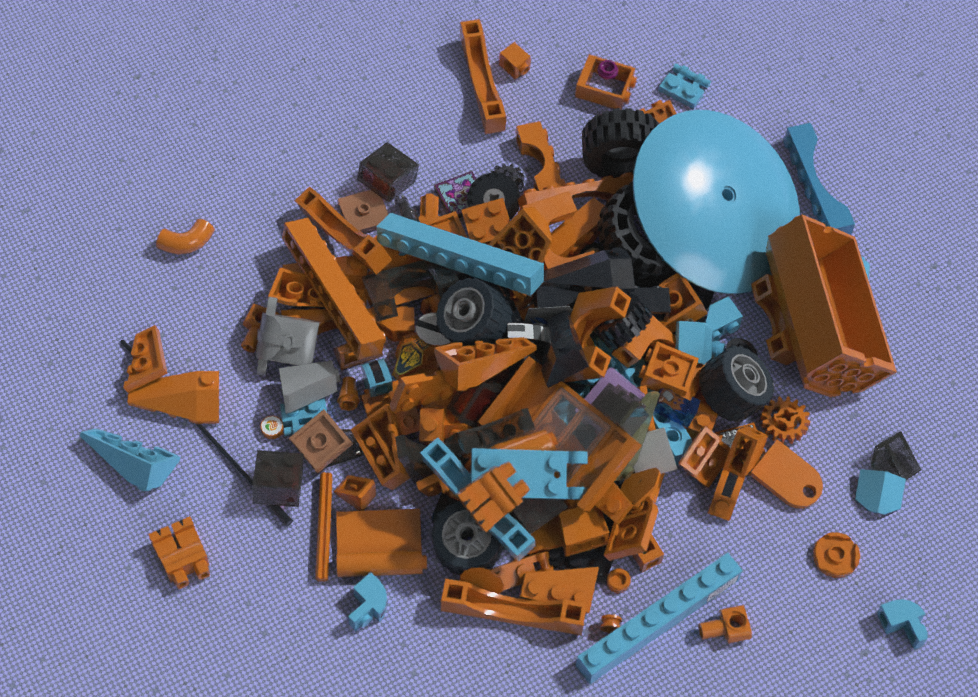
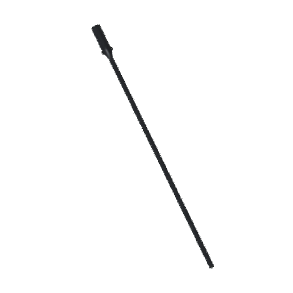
M124 339L121 340L120 343L131 354L132 348L125 342ZM196 424L264 498L267 508H270L286 527L291 525L293 522L292 518L280 507L276 499L268 497L202 424Z

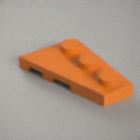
M156 325L135 334L131 351L133 357L132 364L127 368L129 377L128 381H124L123 386L127 393L167 374L160 332Z
M599 567L525 573L519 597L528 600L565 599L587 603L586 614H588L591 608Z

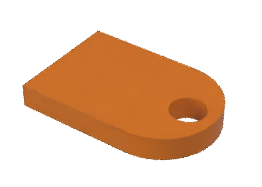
M778 439L749 474L785 504L793 508L803 509L810 507L819 499L823 490V482L818 471ZM808 487L812 489L814 497H806L803 493V488Z

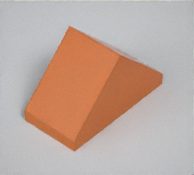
M347 475L334 490V493L357 510L364 511L376 497L375 481L369 478Z

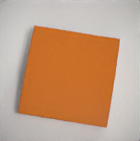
M703 425L678 464L704 487L709 488L724 466L730 447L721 441L718 435Z

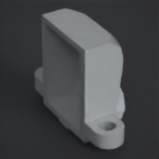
M268 297L266 313L262 312L260 330L258 329L257 332L258 343L255 357L259 360L256 375H266L268 360L293 365L313 363L319 321L277 315L275 313L278 298Z

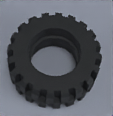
M617 108L613 109V111H604L601 115H595L582 130V156L585 166L590 172L600 178L606 176L618 178L620 175L629 172L633 174L640 147L659 122L650 114H644L643 111L638 109L634 111L631 108H625V110Z

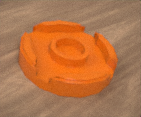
M839 532L827 533L815 544L813 550L814 563L825 575L833 578H844L852 574L859 564L861 557L859 547L846 534Z

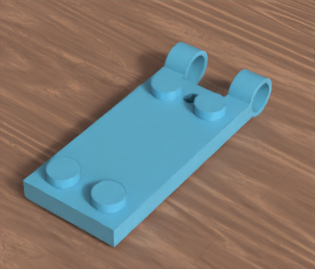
M471 449V482L493 466L498 467L508 461L517 471L507 479L511 486L523 479L530 488L523 498L580 500L587 492V487H566L567 464H588V452ZM556 471L559 472V473H560V477H559V478H555V477H554V472H556Z

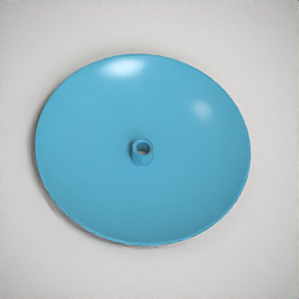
M691 110L673 115L658 124L640 147L633 172L635 207L649 242L665 263L691 283L710 291L725 294L753 291L751 283L766 274L772 275L765 252L768 236L775 232L777 228L792 221L794 217L799 216L800 208L795 186L784 162L774 148L757 131L744 122L720 112Z

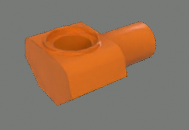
M252 304L242 324L248 329V332L241 347L251 353H254L257 349L258 329L260 330L259 321L261 320L262 312L266 313L267 309L257 304Z
M744 605L720 609V619L698 624L702 640L724 635L728 643L752 638V630ZM735 621L739 623L740 627L735 628L729 622Z

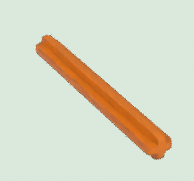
M329 472L320 474L315 569V579L319 582L328 580L333 479L332 473Z

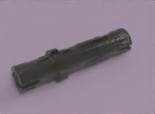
M401 195L402 199L397 196L394 203L401 214L400 216L420 222L418 215H416L417 212L411 208L407 197Z

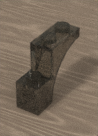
M524 408L491 423L457 432L444 441L457 459L462 460L471 458L472 448L491 449L495 444L525 436L536 429L528 408Z

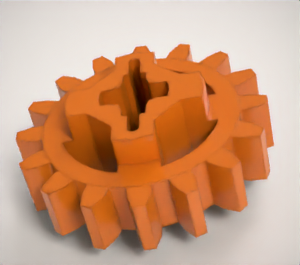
M779 396L776 402L771 399L768 406H764L760 420L763 421L761 428H767L766 435H773L772 441L779 438L783 444L785 440L793 444L795 438L800 441L802 436L806 435L811 422L808 420L810 413L803 412L806 406H798L797 399L791 402L790 397L787 396L786 400L783 401ZM774 411H777V413L774 414L773 417H771V414ZM800 423V426L794 430V427Z

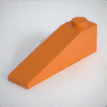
M520 337L497 339L496 344L475 341V345L462 346V342L435 347L434 353L445 382L457 391H465L468 388L480 385L536 351L537 346L526 338Z

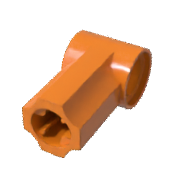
M429 193L421 196L418 222L424 223L440 217L438 216L439 197Z

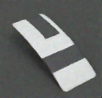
M524 323L507 324L508 338L524 337L545 341L546 327Z

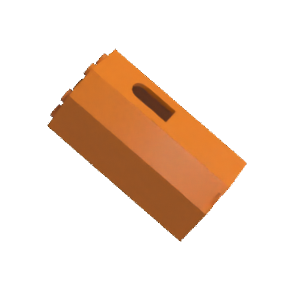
M803 214L794 217L792 221L777 228L775 232L770 234L765 252L804 389L829 397H836L841 395V391L863 392L897 373L855 236L833 227H826L824 223Z

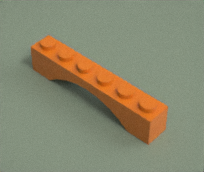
M476 19L460 22V40L485 134L505 131L506 113L492 77L481 21Z
M632 172L625 173L618 178L606 176L601 178L600 181L588 179L583 181L582 184L576 185L575 182H569L562 185L563 187L558 188L555 185H551L540 191H536L535 188L528 189L517 200L521 208L524 205L569 191L572 199L594 197L608 201L622 186L628 185L633 181Z
M310 186L294 200L306 217L374 274L377 275L392 261L378 241L350 224Z
M379 306L367 308L370 315L374 316L379 329L391 341H401L403 336L415 332L414 307L399 306L397 308H386ZM291 308L281 310V315L319 321L317 335L338 328L326 309L311 308L309 310H298Z
M445 579L441 598V611L580 636H582L587 603L565 599L541 601L513 598L487 591L468 582Z

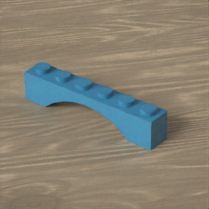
M806 123L788 127L786 135L783 137V143L790 152L792 165L796 166L798 179L805 187L806 198L811 201L814 216H817L819 222L824 223L826 227H833L851 235L855 222L848 206L830 195L817 177L813 155L818 138L812 124Z

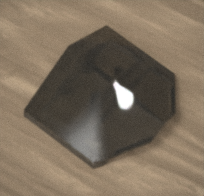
M902 431L896 432L875 445L871 460L872 470L886 471L906 480L922 471Z

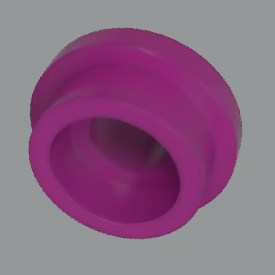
M604 60L599 64L597 73L601 78L610 80L617 76L618 67L612 60Z

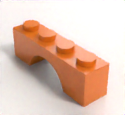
M540 121L516 126L515 138L521 155H528L537 159L543 167L534 176L533 188L536 191H540L551 185H555L556 188L563 187L562 185L566 183L564 178L561 179L559 175L560 166L558 162L554 161V149L552 145L548 144L546 128L543 129Z
M766 274L751 283L755 302L765 311L772 326V336L766 340L770 358L784 365H789L796 361L773 277Z

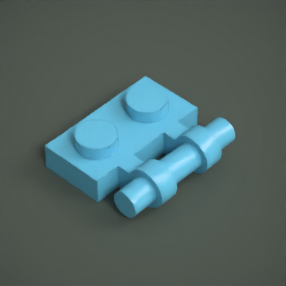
M675 63L672 71L678 73V75L675 76L669 73L659 86V92L694 109L704 96L705 90L701 89L700 86L709 88L711 81L700 73L696 74L690 71L689 67L685 65L680 66ZM686 77V78H688V79L694 81V83L691 84V83L685 81L684 78Z
M325 397L291 413H286L285 405L280 404L285 437L292 436L323 409L327 412Z

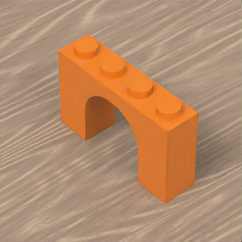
M569 191L524 205L520 208L521 210L522 208L534 206L548 222V225L570 219L577 212ZM549 249L543 261L544 270L594 254L595 252L593 250L575 257L565 258L556 255Z
M617 286L578 293L570 317L589 367L564 379L565 382L605 377L611 357L597 346L585 347V344L591 332L599 324L608 320L625 318L631 298Z
M653 315L650 319L651 322L645 325L647 328L641 331L638 337L635 336L632 338L633 341L630 343L626 342L622 347L618 346L611 353L627 368L638 362L648 347L654 348L657 341L676 349V336ZM697 364L686 396L683 397L676 394L684 398V404H679L681 409L691 403L699 390V373L705 365Z

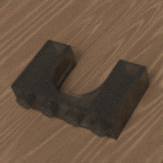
M426 260L384 270L377 275L373 273L361 277L365 296L376 322L398 316L394 297L404 289L416 286L428 287L435 291L440 301L448 288L459 281L453 269Z

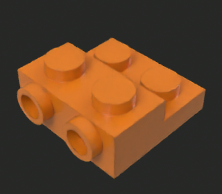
M657 341L654 349L649 348L644 361H647L648 364L647 366L643 365L638 377L642 379L640 385H646L647 388L659 393L662 392V389H668L685 397L699 358Z

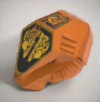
M416 332L403 336L395 352L397 361L392 373L395 379L400 381L401 377L423 373L429 375L440 370L434 348L443 345L426 343L420 339Z

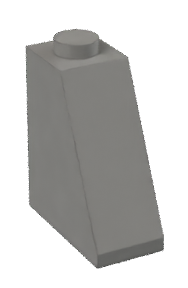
M332 360L279 368L286 413H291L337 392L336 382H340L339 369H334Z

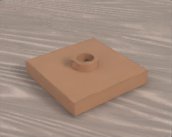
M378 188L338 198V205L343 217L363 233L377 230L376 226L388 216Z
M324 409L289 437V440L317 473L353 445L351 440Z

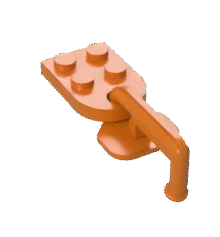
M657 468L634 473L624 480L621 491L633 504V507L620 524L615 522L613 524L604 556L609 561L647 551L658 514L656 500L665 474H661Z

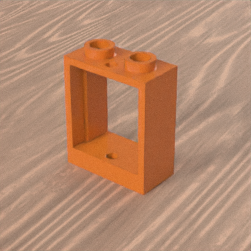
M589 54L576 84L575 97L612 109L620 108L622 110L624 104L629 103L631 97L630 88L634 89L636 85L635 68L615 62L618 67V74L613 79L625 82L621 95L590 87L588 85L593 73L598 74L599 64L607 59Z

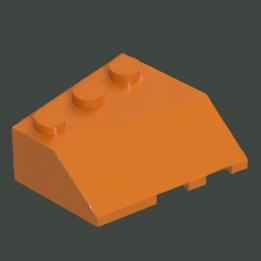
M533 206L522 208L488 245L543 263L553 240L548 222ZM511 290L522 303L525 301L526 294Z

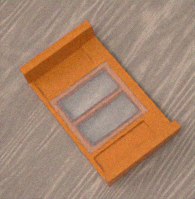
M528 356L478 422L495 433L504 442L546 429L548 433L552 431L559 444L555 445L556 451L588 452V464H567L566 487H587V492L580 500L575 501L582 510L590 512L642 445L563 381L548 388L541 372L542 365ZM554 472V477L559 478L560 473Z

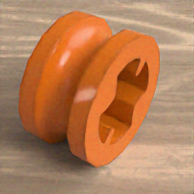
M612 614L601 616L603 624L600 625V630L612 633L620 627L619 624L622 623V618Z

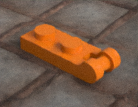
M548 550L523 557L519 562L514 560L489 570L496 573L502 579L504 584L503 590L521 585L525 573L554 571V568L550 566L548 560L550 555ZM539 561L541 569L535 571L533 563Z

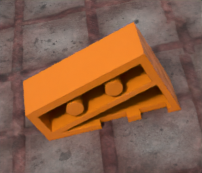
M385 404L352 428L351 431L381 485L394 490L411 478L404 436L401 435L395 413H393L389 404Z

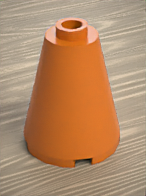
M545 429L495 444L491 449L556 451L555 445L559 444L552 431L548 433Z

